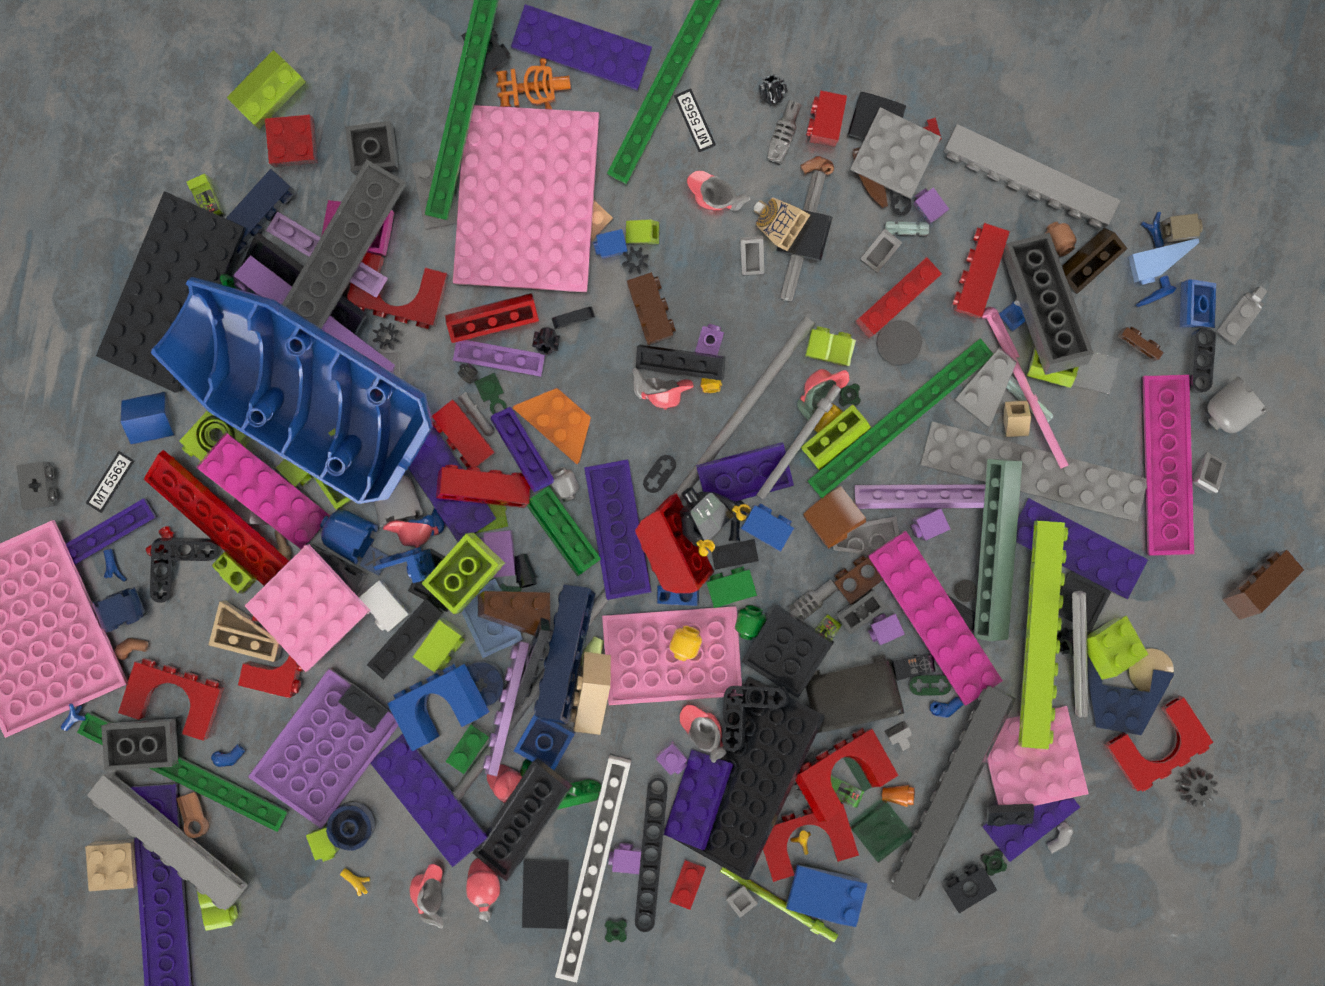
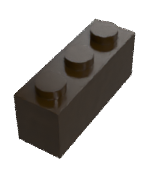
M1104 227L1062 265L1072 292L1078 294L1128 249L1115 232Z

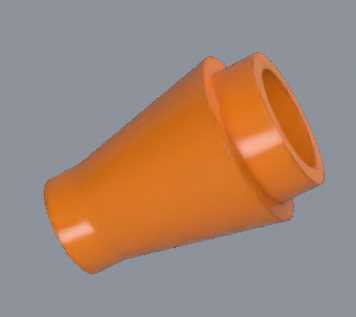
M909 785L883 787L882 801H888L905 807L914 805L915 787H909Z

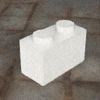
M379 580L359 597L371 610L367 614L371 612L376 618L374 622L382 631L385 629L387 632L391 631L411 614L383 580Z

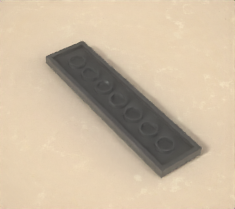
M366 159L282 305L322 329L407 183Z

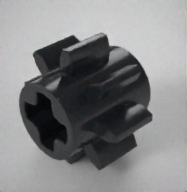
M775 74L766 76L763 79V84L759 85L762 99H767L770 103L781 101L784 98L783 93H788L784 78L780 79Z
M631 246L629 254L623 253L627 261L623 262L622 265L630 267L629 273L637 270L641 274L640 268L642 266L648 268V264L644 260L649 258V255H642V247L638 251H634ZM633 255H636L637 258H642L638 266L629 262L632 260Z
M380 323L381 328L373 330L377 334V338H374L373 342H380V349L388 345L392 350L394 342L400 343L396 339V334H399L400 330L393 331L392 323L388 327ZM389 330V335H391V339H386L385 342H383L384 338L381 335L382 333H387Z
M544 327L539 332H534L532 347H536L537 352L542 355H550L553 350L558 351L560 335H556L554 329Z
M1064 627L1057 634V640L1060 641V652L1062 655L1070 654L1073 656V629L1068 630L1067 627Z

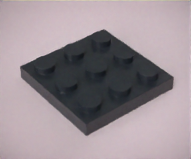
M777 605L741 662L779 687L784 688L796 698H799L834 641Z

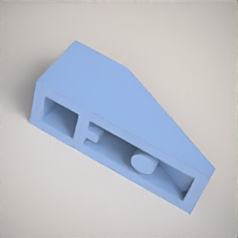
M1199 238L1128 256L1134 283L1141 281L1142 285L1155 282V277L1162 275L1200 243Z

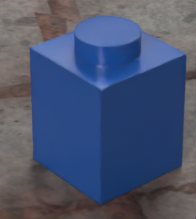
M622 229L596 235L597 241H594L593 244L596 255L601 254L602 259L628 253Z

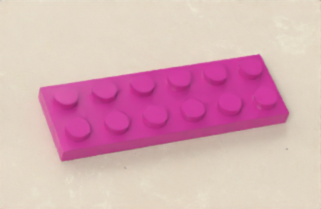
M227 432L196 466L197 469L301 550L319 531L324 517L330 516L328 512L294 487Z

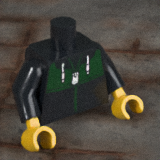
M689 487L681 494L687 502L679 511L682 533L693 545L700 547L699 553L702 556H707L708 550L705 547L713 552L715 544L710 539L734 517L733 512L736 513V517L741 521L745 520L746 516L740 511L751 512V508L748 505L742 504L737 506V503L712 491L696 493L693 487Z

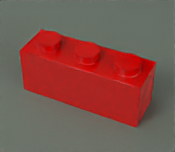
M452 399L432 415V418L435 420L433 421V426L439 433L443 431L447 435L448 439L446 442L453 451L458 449L462 454L460 460L467 468L470 466L479 467L496 453L455 400Z

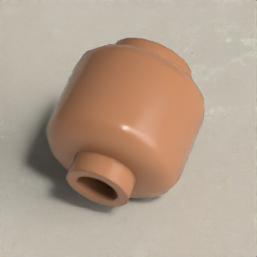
M1054 222L1046 228V233H1050L1056 252L1060 257L1069 254L1075 249L1074 245L1077 239L1067 223L1059 224Z

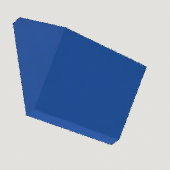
M1193 279L1181 282L1179 327L1215 328L1216 283Z
M166 392L121 401L120 422L130 444L175 435Z

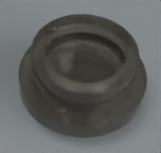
M461 364L459 366L460 370L457 373L467 383L471 384L479 379L477 369L471 364Z
M964 579L956 583L954 594L958 600L969 602L976 596L977 589L972 581Z

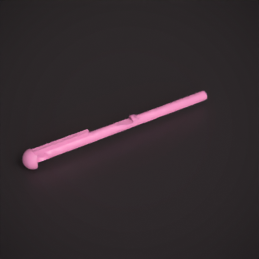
M986 307L982 319L987 318L1002 350L1017 361L1013 373L1060 469L1069 464L1046 420L1036 394L1033 395L1017 358L1020 356L1002 322L998 310L994 307Z

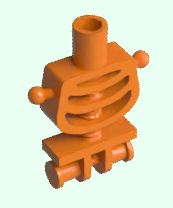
M545 58L540 59V66H531L527 69L524 82L521 84L517 83L515 69H510L512 81H507V71H497L498 83H496V87L501 88V92L497 93V97L500 98V107H511L509 97H514V106L520 108L518 93L525 92L532 105H545V109L552 110L549 103L555 101L554 91L571 89L570 77H553L551 67L545 66L547 62ZM535 72L534 81L529 83L530 75ZM543 73V80L538 81L540 74ZM506 87H512L513 91H506ZM543 89L547 98H543L539 90ZM535 91L539 100L533 99L529 92Z

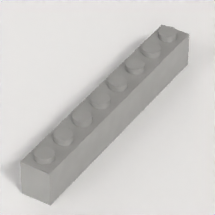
M959 124L954 127L943 151L947 154V158L959 162V160L968 163V168L974 171L981 169L988 173L987 176L996 181L1002 179L1008 182L1007 185L1015 190H1020L1021 188L1028 191V195L1034 199L1040 200V198L1049 201L1048 205L1056 209H1061L1062 207L1068 210V214L1077 219L1083 217L1089 220V224L1096 228L1106 227L1110 224L1120 202L1119 199Z
M112 772L102 775L87 796L95 807L106 811L109 814L108 817L115 823L123 825L130 836L137 837L143 842V846L147 850L158 854L164 864L175 868L177 874L182 879L189 880L195 885L194 888L199 893L210 897L212 903L217 908L226 910L231 907L248 886Z

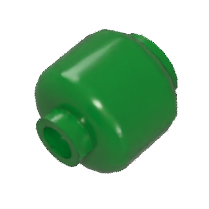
M746 605L745 608H741L738 611L735 630L740 633L739 636L741 638L752 640L753 637L758 636L766 622L763 610L753 605Z

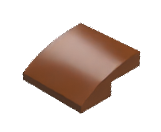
M841 486L821 498L803 514L804 518L828 549L846 539L847 533L866 523V517Z

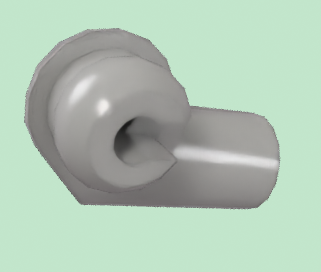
M1061 822L1057 826L1059 831L1058 838L1047 843L1051 853L1069 844L1073 829L1067 822Z

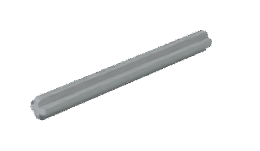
M813 171L803 210L817 211L826 177L824 172ZM791 255L780 295V298L783 300L792 301L794 298L804 260L801 256Z
M1074 591L1072 594L1075 715L1082 718L1087 717L1089 714L1086 593Z

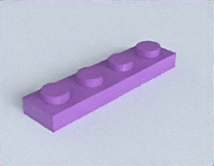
M469 340L456 342L453 361L539 377L542 376L545 355Z

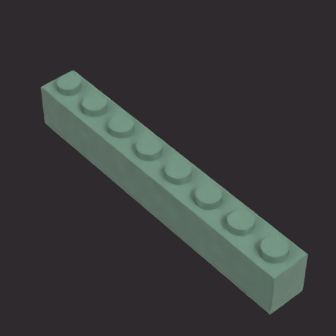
M987 459L974 637L977 639L1000 641L1008 640L1022 471V461Z

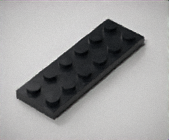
M260 233L253 238L242 262L243 265L252 256L291 287L304 267ZM342 295L330 316L357 335L367 313Z
M537 757L533 760L485 833L488 838L473 851V854L507 882L560 806L572 785Z

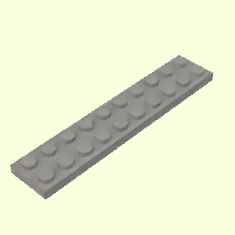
M931 422L920 462L922 466L986 482L987 459L1022 461L1021 492L1138 522L1147 488L1145 477L1065 457L1069 465L1060 469L1053 453L936 422Z

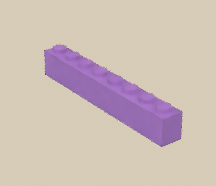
M252 256L233 275L236 289L274 299L281 304L292 288ZM329 316L322 328L324 331L388 371L394 372L395 365Z

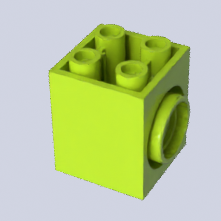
M206 411L179 442L184 445L182 450L191 457L194 455L201 462L219 441L218 433L220 430L223 435L227 432L243 446H246L252 438Z

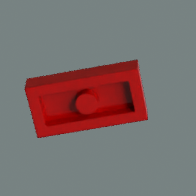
M685 859L669 902L691 910L706 866Z

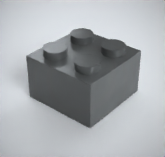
M390 121L345 126L350 168L354 175H358L366 159L386 171L399 170L394 126Z

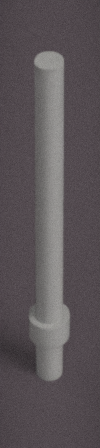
M834 384L825 398H821L817 404L818 408L757 493L758 497L763 500L766 498L824 413L829 412L833 406L832 402L841 391V388Z

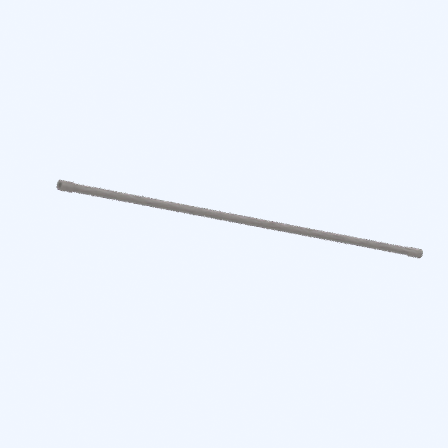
M804 316L793 331L792 336L696 465L713 461L800 342L805 339L814 327L815 323ZM696 465L674 493L678 494L681 502L684 500L681 495L682 492L689 487H693L699 479ZM605 587L593 603L589 626L609 601L606 599ZM545 668L532 684L530 696L525 697L523 705L517 704L514 708L507 736L539 695V683L544 676ZM487 745L453 790L452 793L459 801L484 769V758L486 755H489L490 746Z

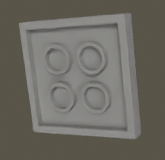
M880 107L850 170L911 199L941 136Z

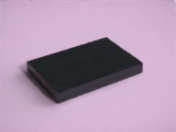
M524 859L522 928L567 929L569 861Z

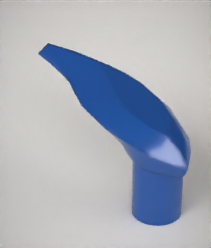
M1163 276L1159 278L1162 288L1142 299L1136 306H1143L1172 294L1176 287L1171 286L1169 277Z

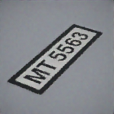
M690 88L674 95L698 152L700 153L715 146L716 143L692 89Z
M118 451L86 501V504L102 513L134 463V460Z

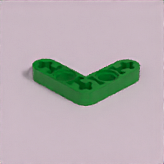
M525 759L520 769L522 777L532 763L528 759ZM591 779L570 783L572 788L557 809L596 801L601 792V785Z

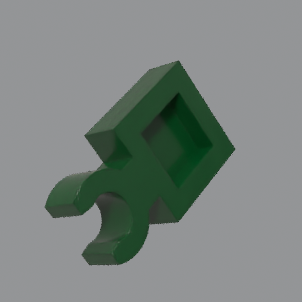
M495 372L474 382L483 402L490 400V411L492 414H496L495 405L498 403L503 406V409L507 408L506 402L499 398V395L504 394V391Z

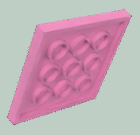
M310 544L306 545L245 605L305 672L309 671L371 611Z
M1067 706L1055 708V719L1051 721L1050 730H1053L1054 738L1053 743L1049 744V749L1020 747L1018 745L1020 716L1006 719L987 759L997 805L1033 804L1036 806L1089 794Z

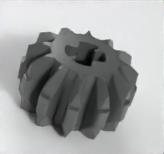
M1192 769L1191 777L1188 774L1183 775L1187 781L1179 782V785L1185 787L1179 792L1181 795H1186L1184 798L1186 803L1191 802L1192 806L1197 807L1200 802L1201 806L1206 807V800L1214 802L1211 795L1218 794V791L1213 789V787L1218 785V782L1211 781L1213 774H1206L1204 769H1200L1199 772ZM1197 784L1203 786V788H1199L1200 792L1195 791V787L1198 788Z

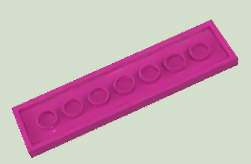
M1189 375L1142 376L1145 478L1147 485V555L1194 554Z
M907 531L902 532L868 555L965 706L977 699L984 688L987 689L988 686L995 687L1003 681Z

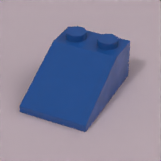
M797 865L786 909L833 923L857 927L868 884L855 876Z

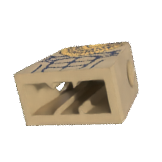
M771 198L767 204L763 201H758L754 206V212L760 215L756 221V226L775 245L788 251L810 217V214L776 198Z

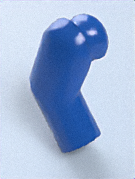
M237 744L229 754H223L219 751L214 752L211 760L217 767L233 766L246 750Z

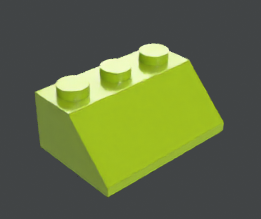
M273 50L226 98L253 125L260 129L265 124V119L271 118L306 81Z

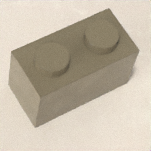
M1198 213L1172 216L1160 222L1164 244L1193 240L1199 237L1200 232L1203 230L1202 220L1198 219Z

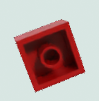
M820 90L819 96H814L810 112L814 114V119L810 118L806 135L810 136V143L836 147L839 141L847 95Z
M310 114L265 119L268 159L271 166L284 167L318 163L314 118Z

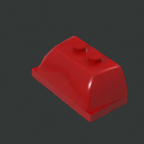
M676 493L670 495L655 511L647 515L640 522L635 532L643 552L648 557L651 569L656 574L662 588L673 593H692L702 587L714 573L708 557L700 555V547L693 545L682 533L679 511L683 508V505Z

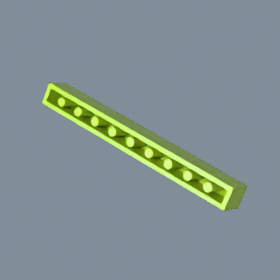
M1034 521L1018 745L1025 748L1049 749V744L1053 743L1054 738L1053 730H1050L1051 721L1055 719V708H1052V699H1056L1057 686L1054 685V676L1058 675V663H1055V657L1060 651L1057 631L1061 630L1062 624L1058 614L1059 609H1062L1063 595H1060V586H1064L1065 574L1062 573V563L1065 564L1066 550H1063V544L1068 538V528H1065V523Z

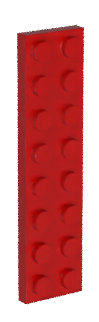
M162 450L157 455L144 480L263 586L289 562L274 546L267 542L257 531L179 464L174 457L170 456L165 450Z

